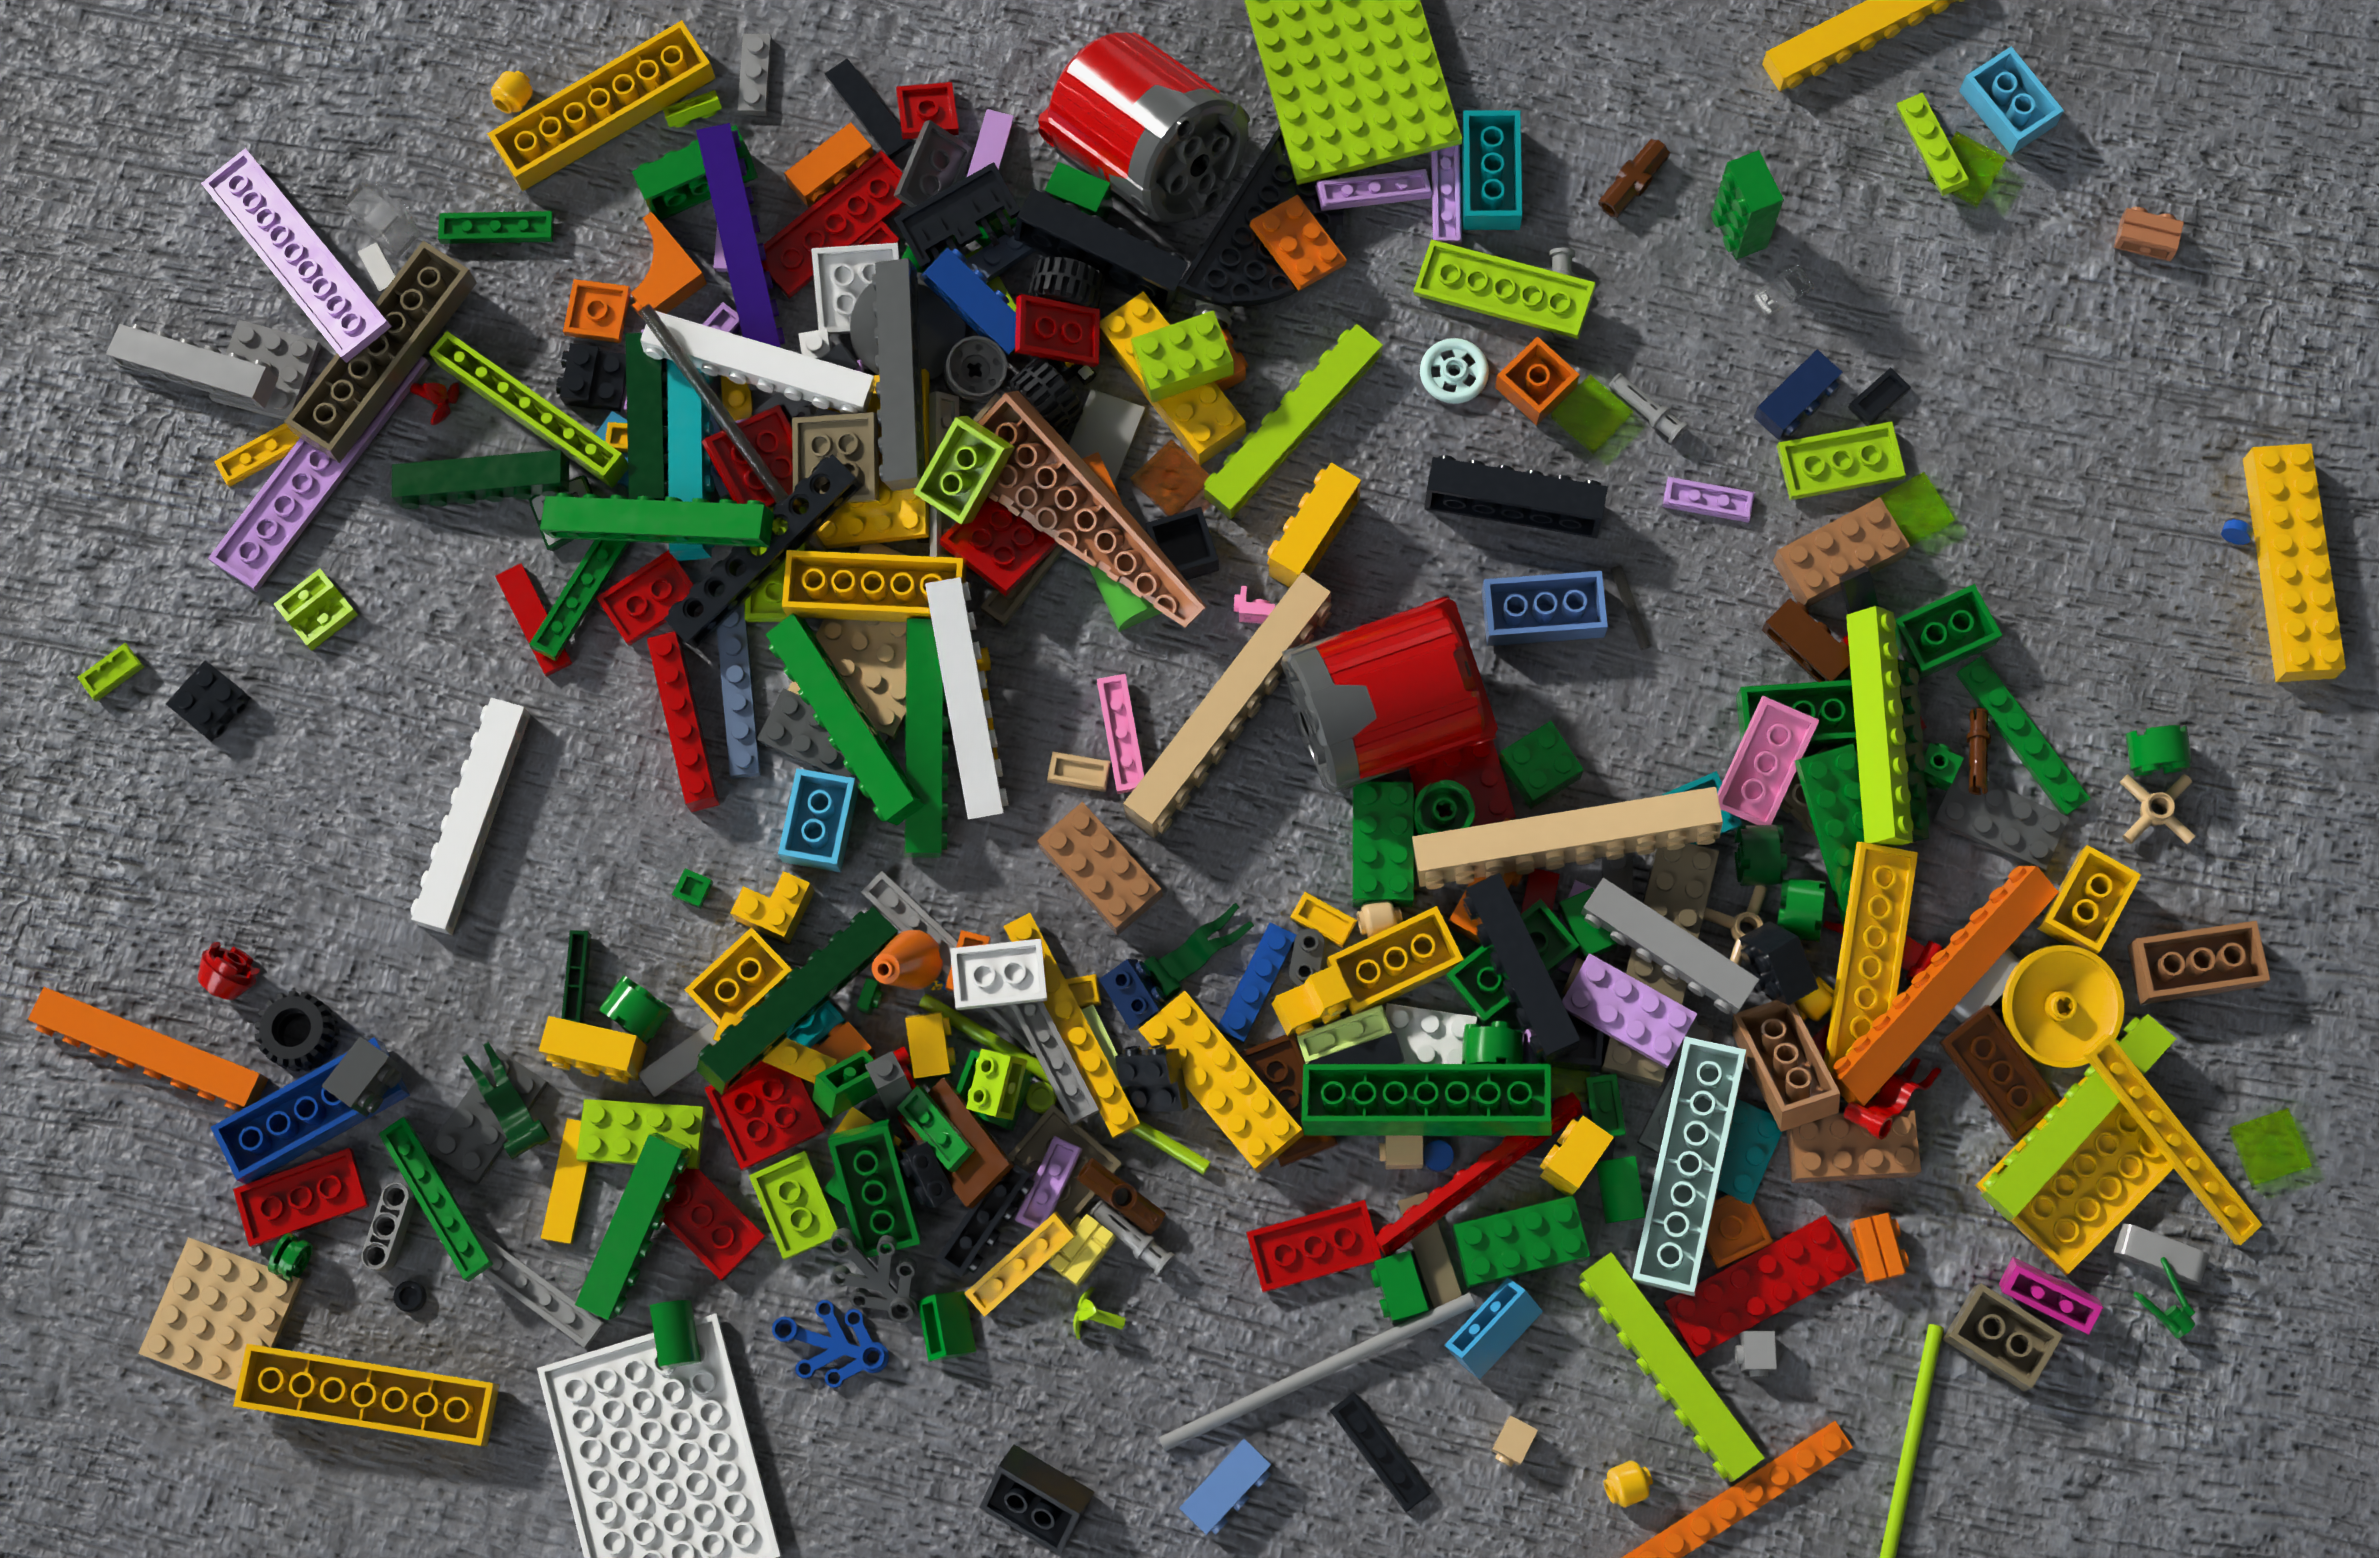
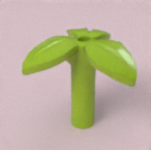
M1092 1286L1082 1294L1077 1304L1078 1309L1073 1319V1328L1077 1339H1081V1324L1086 1320L1096 1321L1121 1330L1125 1324V1317L1099 1310L1089 1300L1090 1295L1096 1289Z

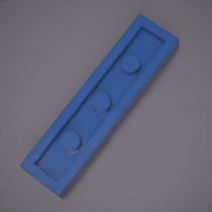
M1271 922L1269 923L1217 1027L1222 1034L1243 1044L1245 1043L1294 944L1296 934Z

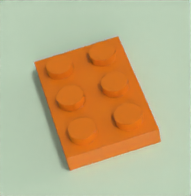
M1298 195L1257 216L1250 222L1252 230L1298 291L1342 268L1346 264L1347 259Z

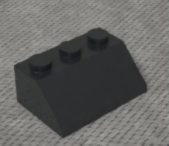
M1014 1444L999 1464L979 1508L1056 1554L1061 1555L1095 1492Z

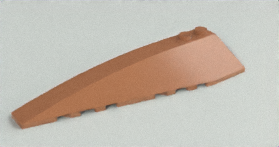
M1019 391L1006 392L978 422L980 425L1015 447L989 492V498L995 502H1000L1009 508L1010 512L1016 516H1021L1033 524L1034 528L1040 532H1045L1054 538L1055 542L1091 566L1099 568L1107 574L1106 576L1115 582H1120L1129 588L1133 594L1139 598H1144L1153 604L1154 608L1184 628L1188 627L1206 608V605L1171 561L1099 477Z

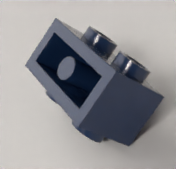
M1126 959L1099 979L1130 1030H1138L1166 1006L1165 1001L1167 1000L1162 990L1157 986L1154 987L1149 979L1151 974L1147 966L1137 959Z

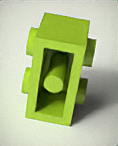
M981 1048L980 1055L975 1064L976 1071L972 1086L968 1092L966 1109L1013 1120L1028 1060Z

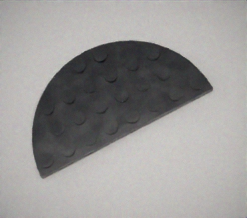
M1279 125L1179 282L1176 291L1203 302L1232 307L1263 305L1296 293L1298 289L1252 230L1250 222L1257 216L1298 195L1337 246L1343 229L1344 208L1321 211L1315 186L1317 181L1339 179L1338 175L1296 185Z

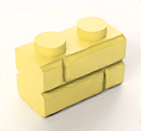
M1088 1214L1083 1219L1077 1217L1072 1222L1070 1227L1077 1235L1058 1251L1049 1262L1053 1269L1078 1288L1081 1287L1117 1239L1113 1233Z

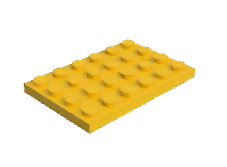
M921 369L926 470L929 465L930 373L926 369ZM874 375L875 389L866 413H877L878 409H881L880 399L876 392V383L880 382L879 375ZM830 407L828 408V410H832V411H836V412H839V413H840V411L837 410V409H833V408H830ZM878 423V438H879V437H882V430H881V427L879 426V423ZM879 451V466H880L881 464H883V457H882V454H881L880 451ZM879 474V501L845 503L816 531V547L823 550L928 538L929 503L913 493L915 488L892 491L881 481Z
M2085 1076L2078 1085L2080 1086L2087 1077ZM2064 1097L2057 1106L2060 1108L2067 1099ZM2120 1101L2020 1213L2010 1221L2066 1276L2174 1168ZM2043 1118L2034 1127L2040 1130L2047 1121ZM2027 1134L1975 1185L1982 1193L1986 1190L1982 1184L1994 1171L2000 1174L2007 1167L2003 1163L2007 1156L2014 1149L2020 1152L2027 1143L2023 1139Z

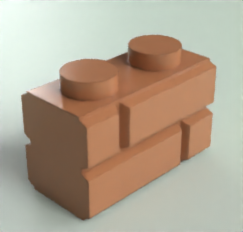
M2142 207L2126 208L2119 222L2114 248L2171 262L2178 250L2184 221L2176 220V217L2171 214H2151Z

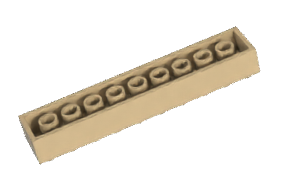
M1303 572L1299 575L1125 800L1123 805L1126 819L1153 838L1159 832L1164 834L1173 821L1170 817L1177 809L1181 811L1187 805L1191 798L1188 795L1194 786L1199 788L1209 774L1206 771L1210 765L1220 762L1226 753L1224 747L1230 739L1235 741L1244 729L1242 724L1247 717L1252 719L1262 705L1259 702L1264 695L1270 696L1278 686L1279 681L1277 678L1284 671L1281 665L1282 651L1305 643H1311L1314 638L1312 633L1317 626L1323 627L1332 614L1329 612L1332 604L1331 592Z
M1716 787L1412 836L1420 887L1426 886L1427 889H1438L1443 887L1444 883L1456 881V884H1468L1473 882L1474 878L1486 876L1487 879L1498 873L1502 877H1504V873L1510 872L1524 875L1532 873L1534 868L1540 867L1554 870L1564 867L1565 863L1576 862L1578 865H1585L1594 862L1595 858L1607 857L1608 860L1623 858L1626 853L1637 852L1638 855H1646L1655 852L1656 848L1667 847L1668 850H1677L1685 847L1687 843L1697 842L1698 845H1707L1714 843L1715 839L1720 838L1723 819Z

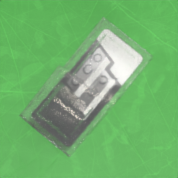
M1798 264L1778 274L1773 282L1751 292L1748 299L1761 317L1766 320L1807 295L1815 288V285Z

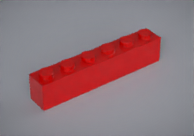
M676 631L647 638L685 804L691 813L718 806L720 802L682 642Z

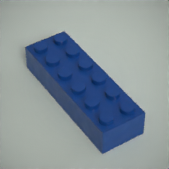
M375 1037L368 1040V1042L390 1056L383 1042ZM346 1052L210 1128L236 1180L248 1184L410 1096L402 1078L396 1086L389 1088L382 1096L383 1102L374 1113H369L365 1117L322 1087L326 1079L347 1054Z

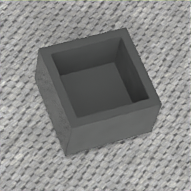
M360 1036L323 1083L322 1087L350 1108L367 1117L369 1113H374L383 1102L382 1096L385 1092L397 1085L402 1077L401 1072L405 1067Z

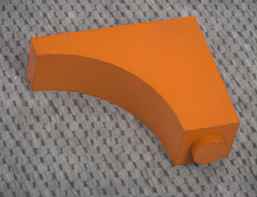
M652 211L643 217L647 230L653 239L652 263L646 277L631 292L635 301L632 307L642 319L644 317L649 318L651 310L665 314L669 313L707 284L702 271Z

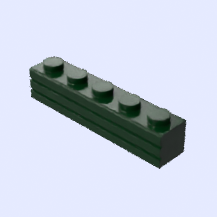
M570 930L561 1019L583 1023L592 934L589 931Z

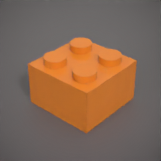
M1537 336L1497 375L1495 388L1537 426L1577 387L1580 374Z

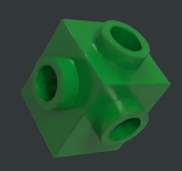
M1930 743L1925 751H1923L1925 759V786L1932 789L1937 787L1947 791L1955 779L1963 757L1952 753V749L1946 745Z

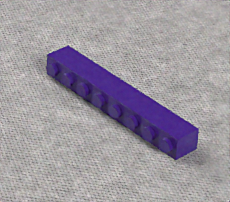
M730 123L698 129L696 133L742 336L781 348L780 345L786 343L782 327L776 328L774 317L779 316L776 299L770 300L768 289L773 288L770 272H764L761 261L767 260L763 243L757 244L755 236L756 232H760L757 215L751 216L749 204H754L750 186L744 187L742 176L747 175L744 158L738 159L736 148L741 147L738 131H732Z

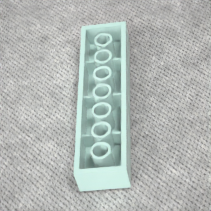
M1685 1037L1632 1277L1635 1283L1695 1296L1744 1068L1745 1049Z

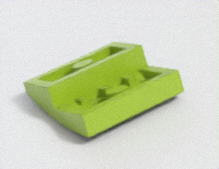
M320 568L273 604L311 651L358 616L356 611Z

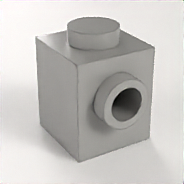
M1743 1331L1739 1334L1740 1345L1735 1346L1736 1364H1741V1372H1749V1376L1753 1378L1769 1377L1768 1372H1773L1777 1369L1775 1331Z

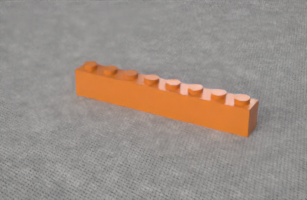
M43 987L28 1018L29 1021L37 1024L35 1030L51 1037H53L54 1032L64 1035L63 1042L78 1048L81 1043L91 1046L89 1052L106 1059L107 1055L111 1054L118 1057L116 1063L133 1069L135 1064L145 1068L143 1074L160 1080L162 1075L172 1079L170 1085L187 1091L189 1086L198 1089L197 1096L214 1102L216 1097L226 1101L225 1107L236 1112L257 1102L269 1079L258 1072L46 987Z

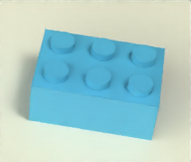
M2012 46L1966 75L1959 90L2010 155L2054 128L2064 112L2063 108Z
M796 768L778 855L783 863L841 872L859 791L855 778Z

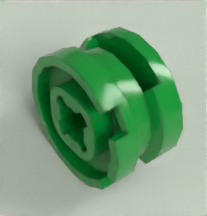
M290 1233L285 1234L271 1254L268 1271L275 1275L283 1274L284 1279L293 1282L292 1276L299 1278L310 1260L313 1250L312 1243L305 1240L298 1241L297 1236Z

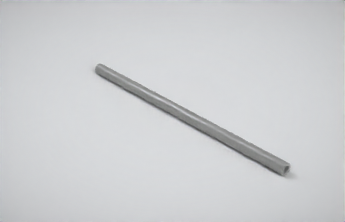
M1470 1292L1164 1434L1158 1437L1164 1451H1168L1476 1307Z

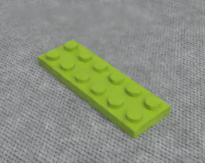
M1431 239L1413 293L1414 296L1579 339L1596 283Z

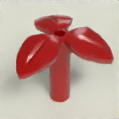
M415 382L411 385L410 392L437 404L438 407L434 411L430 423L434 426L445 420L451 413L448 404H456L460 388L459 383L455 382L450 385L447 392L446 387L440 383L429 382L421 385Z

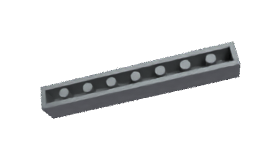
M909 258L875 263L876 274L872 275V284L877 298L873 302V311L878 327L874 329V338L879 351V355L875 356V365L880 377V382L876 383V392L881 404V409L877 411V419L882 430V437L878 438V447L883 457V464L879 466L881 481L892 491L916 488L925 472L917 268Z

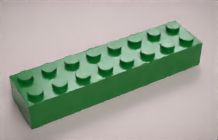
M1303 1064L1301 1122L1304 1135L1552 1136L1551 1064Z

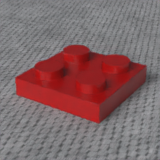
M952 82L896 86L902 140L917 139L924 122L929 120L950 134L959 135Z

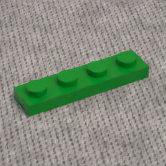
M552 211L439 213L438 240L440 244L553 242L554 214Z

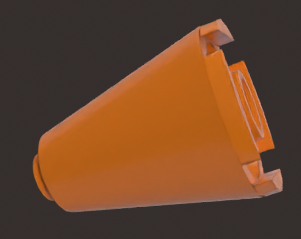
M921 930L903 931L897 934L874 959L872 973L875 979L883 984L910 990L923 989L931 985L940 975L943 966V959L940 958L939 953L940 947L930 934Z

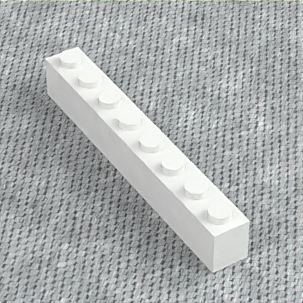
M651 310L640 340L643 352L651 358L661 360L663 357L673 360L676 365L684 368L693 366L711 376L723 375L737 384L750 383L756 385L758 389L764 392H780L791 400H807L818 408L828 409L830 407L839 410L842 414L866 413L875 389L873 375L655 310Z
M961 577L925 583L968 819L1002 814L1004 813L1003 806H1009L1006 788L1000 789L998 777L1003 776L1001 760L994 759L993 748L998 747L995 729L989 730L987 718H993L990 700L984 701L982 689L987 688L985 672L978 671L977 660L982 659L979 641L973 642L971 630H976L977 628L974 612L968 613L966 601L971 600L968 582L962 583Z
M491 698L489 704L485 705L482 709L480 716L482 724L479 732H476L472 737L470 745L472 751L469 760H465L462 765V779L459 788L456 787L453 790L450 813L445 815L442 820L441 838L439 843H435L432 848V863L429 871L426 870L422 876V890L419 899L416 898L411 907V920L418 926L449 935L453 934L530 718V713L523 706Z

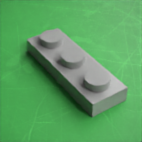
M743 34L737 108L739 115L767 116L772 50L771 34Z

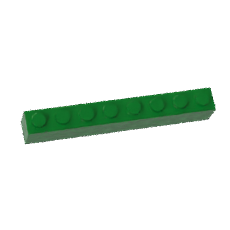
M557 493L556 496H545L540 530L551 538L770 547L774 513L765 506V503L757 500H749L747 504H737L736 501L721 499L719 503H711L709 500L702 498H693L692 502H686L675 497H666L665 501H660L648 496H638L637 500L621 495H611L609 499L601 498L595 494H584L583 497H574L568 493Z
M792 613L765 635L771 642L769 649L776 658L782 659L786 666L783 668L785 674L792 682L796 681L800 687L798 691L800 697L807 705L811 704L815 711L813 714L814 719L822 728L827 729L831 735L828 737V740L834 749L842 752L845 757L843 761L845 767L852 775L856 774L861 783L858 784L859 789L868 799L871 798L876 805L873 809L882 822L887 821L897 826L924 806L925 803L806 620Z
M907 618L905 774L925 803L924 806L905 819L904 857L940 858L942 850H947V832H942V820H947L948 804L947 802H942V791H947L948 773H942V762L948 761V744H942V733H948V715H942L943 703L947 704L932 619Z

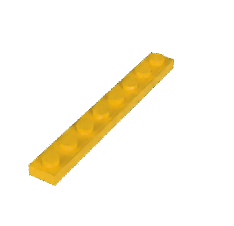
M1031 913L1004 925L1003 927L1011 942L1041 939L1047 1001H1043L1093 1097L1112 1138L1115 1139L1140 1126L1134 1110Z
M2105 1034L2083 1054L2084 1057L2235 1245H2242L2262 1226L2261 1222L2114 1038L2109 1034Z

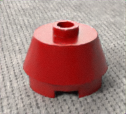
M214 942L208 950L202 953L197 979L210 994L226 1000H235L256 984V977L260 969L251 966L254 961L253 958L242 950L233 946L229 951L220 948V942Z

